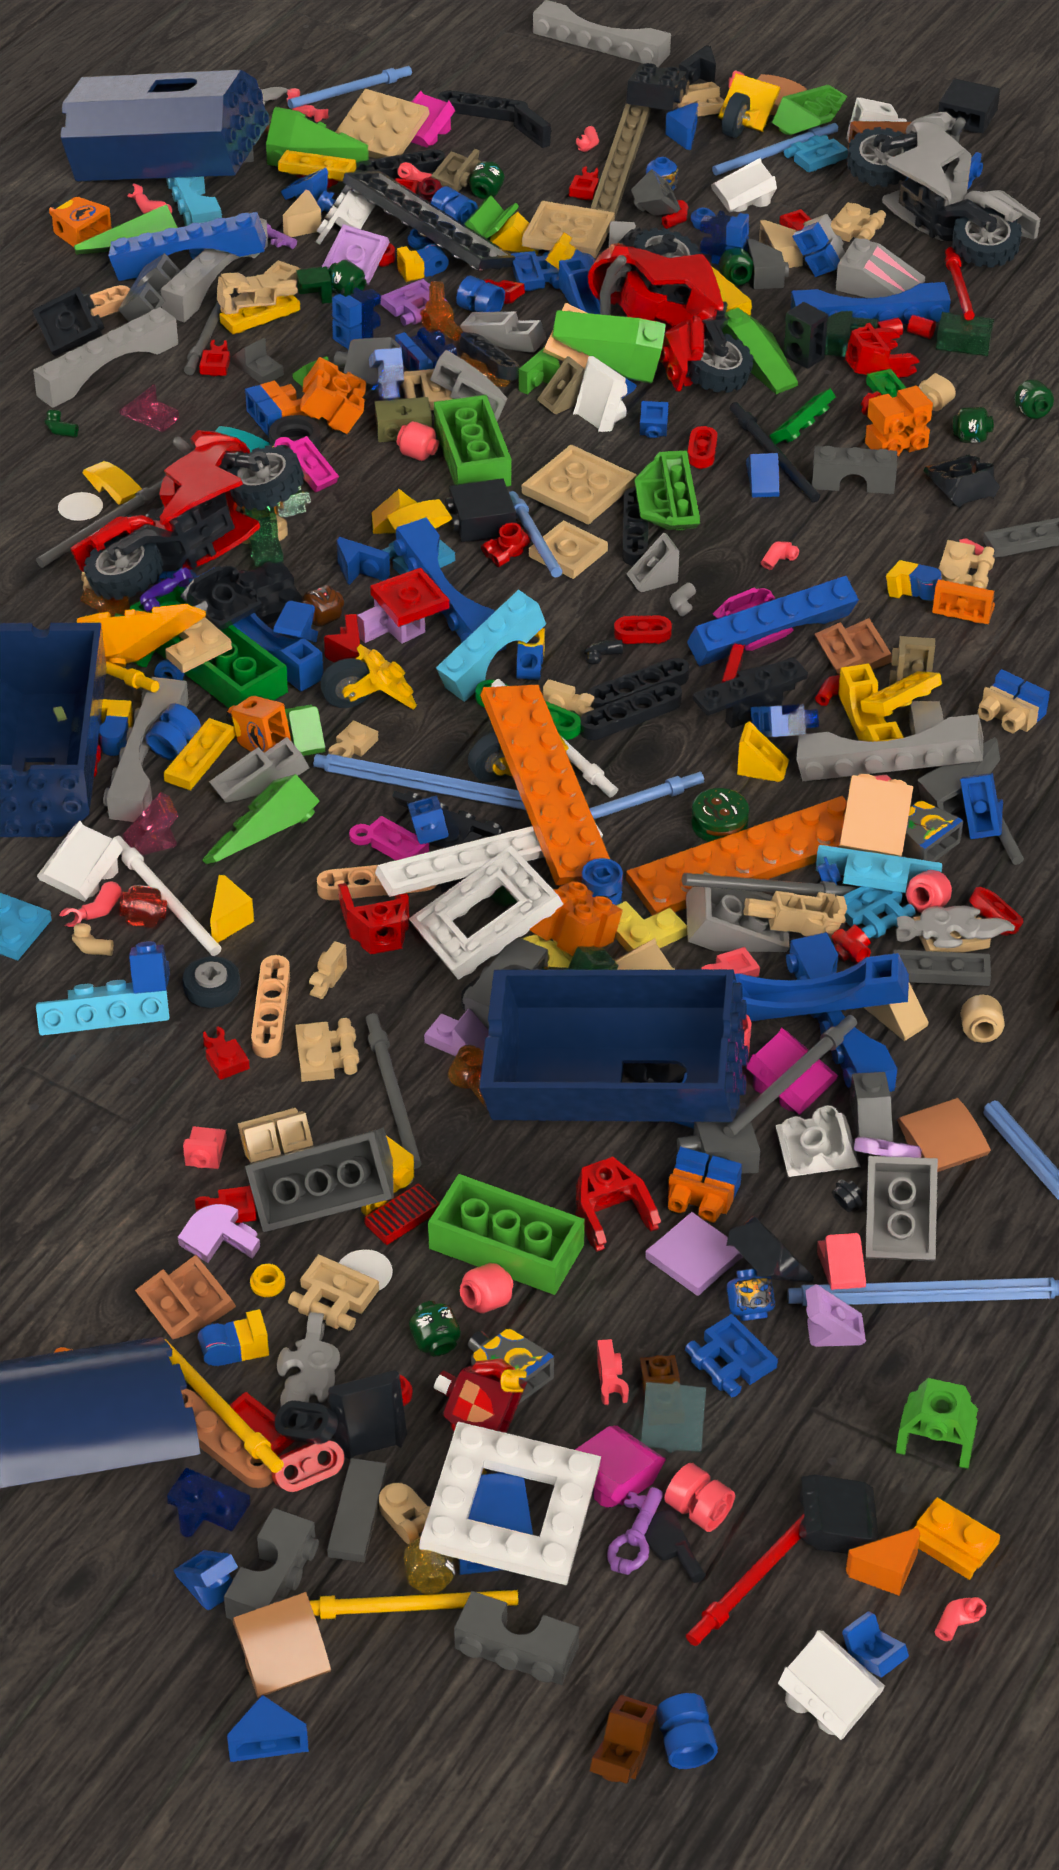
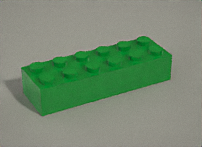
M177 586L173 592L157 599L160 607L188 604L180 597L185 588ZM140 601L130 606V610L145 611ZM234 625L220 630L231 639V650L184 673L228 708L233 705L237 706L250 696H258L274 701L288 693L286 665ZM177 635L155 649V651L167 659L165 649L183 641V639Z

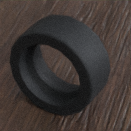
M290 415L276 420L270 426V445L274 446L275 441L280 437L307 436L320 452L321 430L318 423L312 418L302 415Z

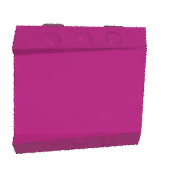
M420 91L411 102L428 107L430 114L411 142L428 148L429 145H434L438 141V134H446L451 130V116L455 109L450 101L445 102L424 95Z
M754 587L728 598L713 615L719 619L775 600V597L768 589H756ZM791 627L748 644L744 648L753 651L786 637L794 629Z
M782 1027L779 1033L756 1054L753 1053L747 1065V1069L754 1075L753 1088L760 1094L809 1051ZM819 1059L778 1096L779 1103L786 1110L795 1111L800 1115L836 1081L838 1075Z
M608 1426L575 1449L601 1456L593 1495L594 1499L604 1507H613L618 1504L624 1505L625 1499L630 1500L628 1498L629 1491L638 1495L651 1486L666 1461L660 1454L619 1426Z

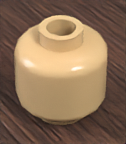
M982 994L969 998L963 1004L960 1012L962 1027L969 1039L974 1042L986 1043L997 1039L1001 1035L1005 1023L1002 1006L998 1000L992 996Z

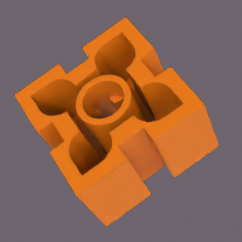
M319 357L304 378L302 392L305 394L301 400L300 410L311 418L320 419L323 417L332 429L348 434L364 412L365 399L362 397L365 394L366 381L350 372L346 374L340 372L337 365Z
M917 385L898 390L897 396L893 398L889 394H884L869 399L867 417L873 424L866 426L865 444L870 449L897 451V456H900L903 449L910 453L927 448L930 429L926 424L931 421L932 401Z
M572 881L560 886L558 889H553L564 905L559 907L552 916L541 920L530 928L531 932L546 941L553 939L558 942V948L575 958H579L592 952L593 946L599 949L614 942L623 909L612 904V901L606 897H593V892L588 890L586 885Z

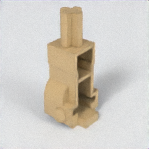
M240 273L221 274V277H218L217 301L221 306V312H224V314L239 313V309L244 307L276 305L277 297L295 295L298 289L296 287V280L274 281L271 274L245 277ZM234 288L236 289L237 293H241L240 295L234 298H231V296L229 295L233 294Z
M775 891L771 901L746 898L744 901V915L768 918L771 930L799 932L806 937L827 932L832 940L833 933L839 929L841 923L846 921L847 905L844 896L835 897V894L818 892L816 897Z

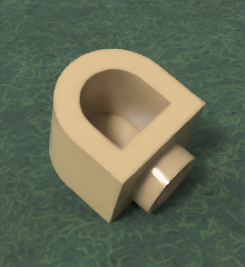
M937 373L927 380H923L918 386L932 401L933 411L941 410L955 398L956 393L953 384Z

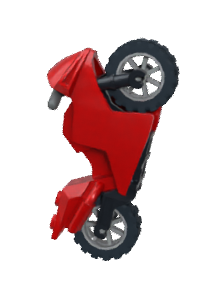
M652 228L650 231H642L641 235L638 234L633 247L625 246L622 243L611 244L609 248L600 253L588 272V284L591 292L600 300V314L610 315L611 304L615 305L617 302L627 317L666 324V333L659 360L663 363L668 379L672 382L676 391H681L683 384L687 387L693 383L702 385L701 387L706 390L710 388L713 389V392L725 391L726 393L732 392L733 389L737 391L742 388V385L745 386L753 367V355L750 354V349L747 346L744 347L742 345L743 342L741 340H735L730 334H723L721 329L729 321V318L724 316L728 304L722 301L721 291L711 264L700 251H697L698 247L695 243L692 244L690 242L691 239L687 236H681L679 232H670L669 229L662 228V230H658L657 228Z
M197 430L190 438L195 449L182 437H175L173 445L184 457L164 470L166 476L163 478L159 493L164 505L160 521L143 515L115 518L103 528L70 548L79 569L85 572L87 580L97 596L100 597L102 595L104 599L108 600L111 598L120 600L124 596L132 597L136 595V592H143L148 589V585L150 583L154 584L157 581V575H161L163 571H176L181 567L182 569L192 570L218 558L246 541L260 528L258 520L237 512V505L241 508L245 506L248 510L253 508L263 510L267 506L272 508L281 501H287L290 499L289 496L291 494L295 495L298 492V486L303 484L304 473L297 454L291 448L285 449L282 445H277V447L267 445L263 449L258 447L250 453L247 445L239 438L214 431Z

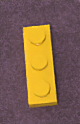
M286 150L278 161V171L288 172L291 175H309L326 167L328 178L336 181H343L345 173L355 172L357 169L356 160L289 150Z
M294 295L279 296L276 298V305L244 307L239 309V313L236 314L219 313L220 323L233 335L242 333L247 329L299 311L300 301Z
M917 671L861 700L862 712L875 713L876 717L889 716L893 713L894 709L910 705L913 699L929 695L932 689L942 685L940 673Z
M209 718L164 771V781L191 791L236 736L234 726Z

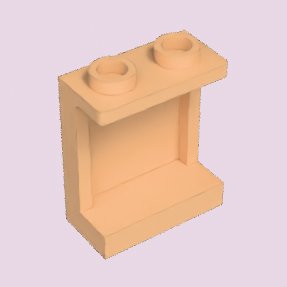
M869 774L852 775L839 848L902 857L913 786L897 779L882 781Z

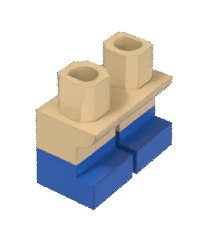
M1001 669L995 677V683L990 688H984L983 700L979 704L978 709L979 718L988 722L996 717L1002 720L1001 725L1004 730L1012 734L1019 729L1027 732L1046 715L1050 692L1028 681L1024 683V679Z

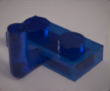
M185 1468L167 1494L168 1504L178 1508L180 1532L184 1537L193 1536L203 1520L233 1531L251 1504L250 1495L189 1468Z

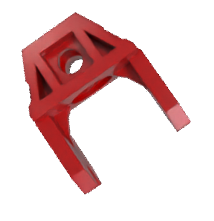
M867 323L864 327H859L851 332L845 359L855 373L867 375L891 368L897 377H908L917 372L915 366L912 365L919 363V359L911 353L890 354L891 350L898 346V343L892 339L900 337L898 331L893 328L874 329L871 323Z
M338 884L340 906L349 929L350 938L357 940L361 947L369 954L402 949L405 932L409 927L408 894L395 895V900L354 907L347 884ZM387 933L385 936H380V935H378V934Z
M614 1157L582 1167L576 1185L577 1207L575 1216L585 1219L584 1232L596 1252L605 1248L604 1244L607 1241L595 1212L632 1199L645 1226L650 1232L659 1229L658 1224L661 1223L658 1210L644 1181Z

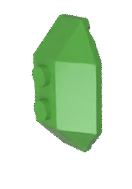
M687 451L659 452L654 457V461L648 464L635 478L634 484L640 518L667 530L694 529L700 524V515Z

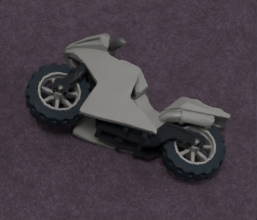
M947 112L932 113L912 121L906 128V134L900 131L894 132L891 128L881 129V127H874V130L865 129L863 133H857L854 136V140L851 139L848 148L847 167L851 170L852 176H857L860 182H867L870 186L881 185V187H887L888 184L893 186L899 184L900 180L904 181L900 185V190L884 195L882 202L895 215L916 229L928 234L932 239L953 241V249L957 250L956 254L959 257H963L967 263L973 262L975 266L982 267V265H987V267H994L997 264L999 266L1004 265L1007 260L1010 262L1014 259V255H1017L1021 236L1031 239L1037 238L1041 218L1006 192L993 190L983 192L971 191L967 193L972 155L959 144L960 133L966 123L964 118L959 117L956 120Z

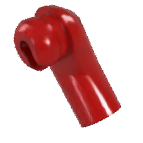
M677 200L681 209L677 213L662 217L664 228H671L687 220L689 208L685 201Z
M840 675L828 677L823 682L815 697L819 705H828L832 696L838 695Z

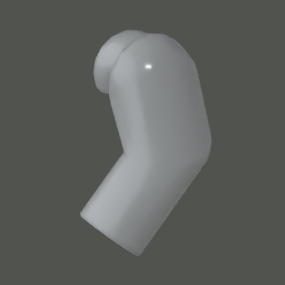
M687 582L670 597V604L673 610H677L680 616H685L692 610V605L687 600L695 595L696 589L691 583Z

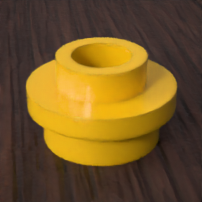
M262 1264L251 1275L250 1286L252 1291L261 1297H273L284 1289L285 1276L277 1266Z

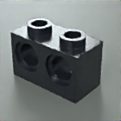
M802 302L787 312L785 318L784 356L809 369L825 358L828 314Z

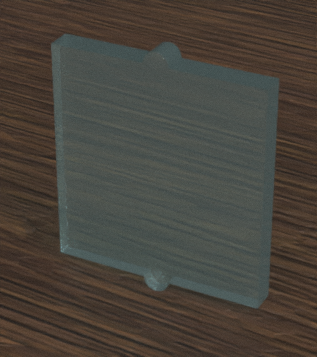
M678 1381L673 1382V1384L646 1382L641 1442L648 1447L667 1449L669 1453L674 1452V1450L701 1452L706 1387L680 1385Z

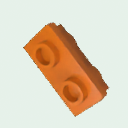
M938 579L935 586L932 613L989 625L995 607L993 602L995 591Z

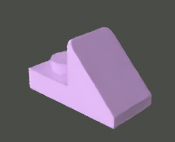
M467 1009L459 1021L440 1014L424 1034L425 1043L482 1067L485 1038L489 1034L488 1029L470 1009Z
M817 1284L805 1290L807 1299L806 1311L809 1317L807 1323L810 1344L812 1346L862 1345L866 1342L863 1318L860 1312Z

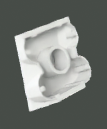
M761 158L711 184L712 190L729 213L745 211L750 205L757 207L768 206L777 189L775 176L769 173L762 164Z
M589 356L573 415L578 414L598 428V432L612 431L615 423L626 417L627 410L622 401V397L627 394L626 378L594 356Z
M79 821L73 826L37 877L39 880L85 902L87 898L93 897L99 891L101 879L113 878L118 873L117 858L123 851V848L115 837L113 839L84 826Z
M827 1105L818 1108L811 1119L804 1120L801 1117L794 1116L786 1119L782 1124L776 1125L789 1177L860 1167L856 1151L853 1150L854 1143L846 1116L838 1113L833 1106Z
M817 1630L814 1638L788 1667H785L778 1682L786 1690L785 1702L789 1708L797 1713L810 1712L817 1718V1724L820 1729L827 1734L836 1735L840 1740L845 1737L885 1687L883 1683L830 1636L820 1630Z

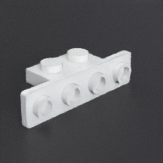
M345 185L326 215V219L323 220L317 229L320 235L316 243L321 244L334 223L340 227L344 224L361 229L375 205L367 201L368 198L352 192L351 187Z

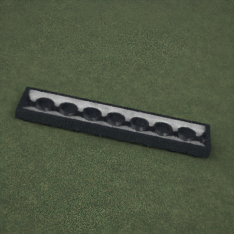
M367 171L344 174L342 182L351 187L352 192L365 196L371 204L379 205L386 214L396 216L403 225L413 227L420 236L430 238L437 247L447 249L454 258L467 262L471 269L484 271V269L490 268L500 270L502 267H513V261L515 260L513 255L383 172Z

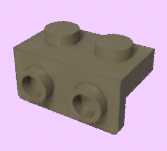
M474 149L468 158L451 151L431 177L440 181L442 187L449 186L459 192L462 187H467L475 166L481 162L478 160L480 151Z
M900 636L899 647L892 650V666H896V670H890L889 686L917 671L932 672L935 638Z

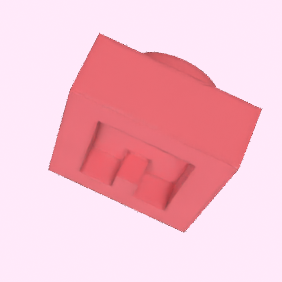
M193 1126L190 1138L185 1139L183 1144L185 1166L219 1169L227 1139L226 1130Z

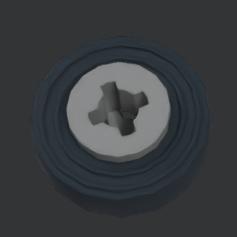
M216 956L203 957L192 962L185 969L182 979L185 996L192 1003L207 1008L221 1007L232 1002L238 995L241 986L239 970L234 963L223 957Z

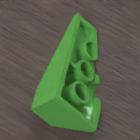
M830 85L784 96L772 123L778 126L779 131L786 135H792L829 123L844 104L847 96Z
M279 107L274 108L266 141L267 165L278 167V161L286 150L354 159L356 163L369 160L367 144L342 132L339 134L327 129L326 124L320 121L317 124L305 118L306 115L299 111Z
M166 204L74 245L76 255L109 252L111 241L119 238H131L147 232L155 233L164 231L167 228L178 227Z
M740 308L725 312L724 316L728 317L729 321L721 330L724 335L727 333L732 335V338L735 340H741L743 342L742 345L750 349V354L753 355L751 373L775 394L798 386V381L773 333Z
M557 310L552 337L579 353L583 352L588 356H594L626 379L651 384L662 351L666 324L641 318Z
M296 774L273 780L248 806L250 811L233 823L236 830L234 832L229 831L222 836L202 860L205 864L220 861L298 822L302 824L312 817L315 813L313 808L320 801Z

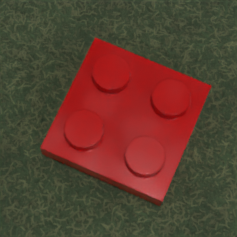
M421 567L370 586L371 596L398 627L449 609L448 597Z

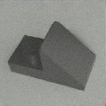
M265 338L244 347L230 357V362L260 384L271 382L284 375L283 366L266 354Z

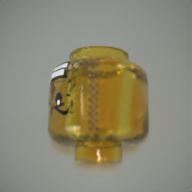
M419 1537L412 1541L404 1552L407 1582L421 1593L435 1594L442 1591L453 1580L455 1575L453 1557L431 1550L419 1549L421 1538Z

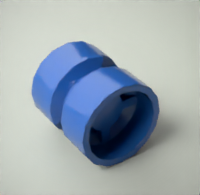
M449 186L440 188L434 194L431 204L463 224L478 208L476 202L461 195V193Z
M470 275L459 286L456 297L459 307L471 312H500L505 300V291L502 287L489 282L486 283L484 280Z
M172 703L160 716L159 721L148 731L145 739L149 747L156 754L167 760H174L187 745L186 740L190 741L199 731L201 724L191 710L180 704Z
M605 858L587 862L582 870V883L587 886L588 890L593 892V897L603 896L610 899L614 905L621 904L623 885L621 866L617 862Z
M695 1693L678 1694L667 1698L658 1705L656 1718L659 1729L664 1736L663 1744L667 1759L672 1767L678 1769L696 1768L708 1763L716 1756L718 1746L713 1729L709 1725V1714L702 1696Z

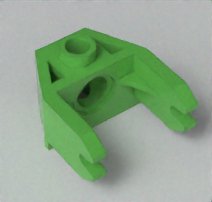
M927 1378L919 1385L917 1391L911 1392L904 1406L896 1454L905 1455L910 1433L936 1441L943 1440L962 1444L959 1467L969 1469L977 1426L976 1416L978 1408L971 1402V1396L966 1387Z

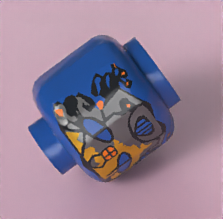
M658 157L647 165L646 174L653 169L669 182L672 191L676 189L678 167L673 161L666 157Z
M755 1269L737 1271V1278L727 1283L730 1312L735 1316H740V1321L768 1318L767 1312H770L775 1307L771 1278L757 1276L758 1272Z

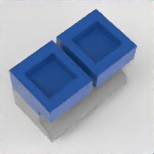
M828 214L804 222V228L796 231L792 236L802 255H806L805 260L815 277L836 270L838 263L845 254L842 247L844 242L831 228L832 221Z

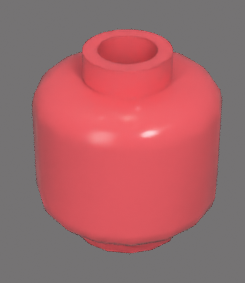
M414 421L401 427L396 441L403 455L419 461H424L430 455H435L439 446L435 430L432 427Z
M936 870L921 872L913 877L906 887L907 901L919 913H922L928 907L945 906L952 894L949 879L946 875Z
M488 1263L465 1273L460 1285V1296L468 1308L477 1313H487L509 1303L512 1297L513 1280L503 1267L496 1263Z

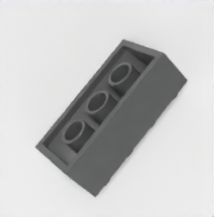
M384 1127L256 1161L245 1166L263 1232L394 1198L393 1159Z

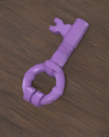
M267 223L268 238L271 239L272 245L276 247L285 245L291 249L296 247V239L272 229Z
M652 1487L647 1496H638L637 1493L629 1491L628 1498L630 1500L625 1499V1507H637L640 1511L632 1528L627 1530L625 1534L618 1536L608 1546L607 1560L611 1565L612 1571L629 1575L648 1560L649 1545L644 1535L663 1497L661 1490ZM629 1543L632 1546L640 1547L637 1558L632 1561L617 1557L616 1553H618L621 1545Z

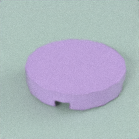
M866 1137L855 1138L853 1149L859 1152L886 1157L921 1158L922 1151L920 1146Z

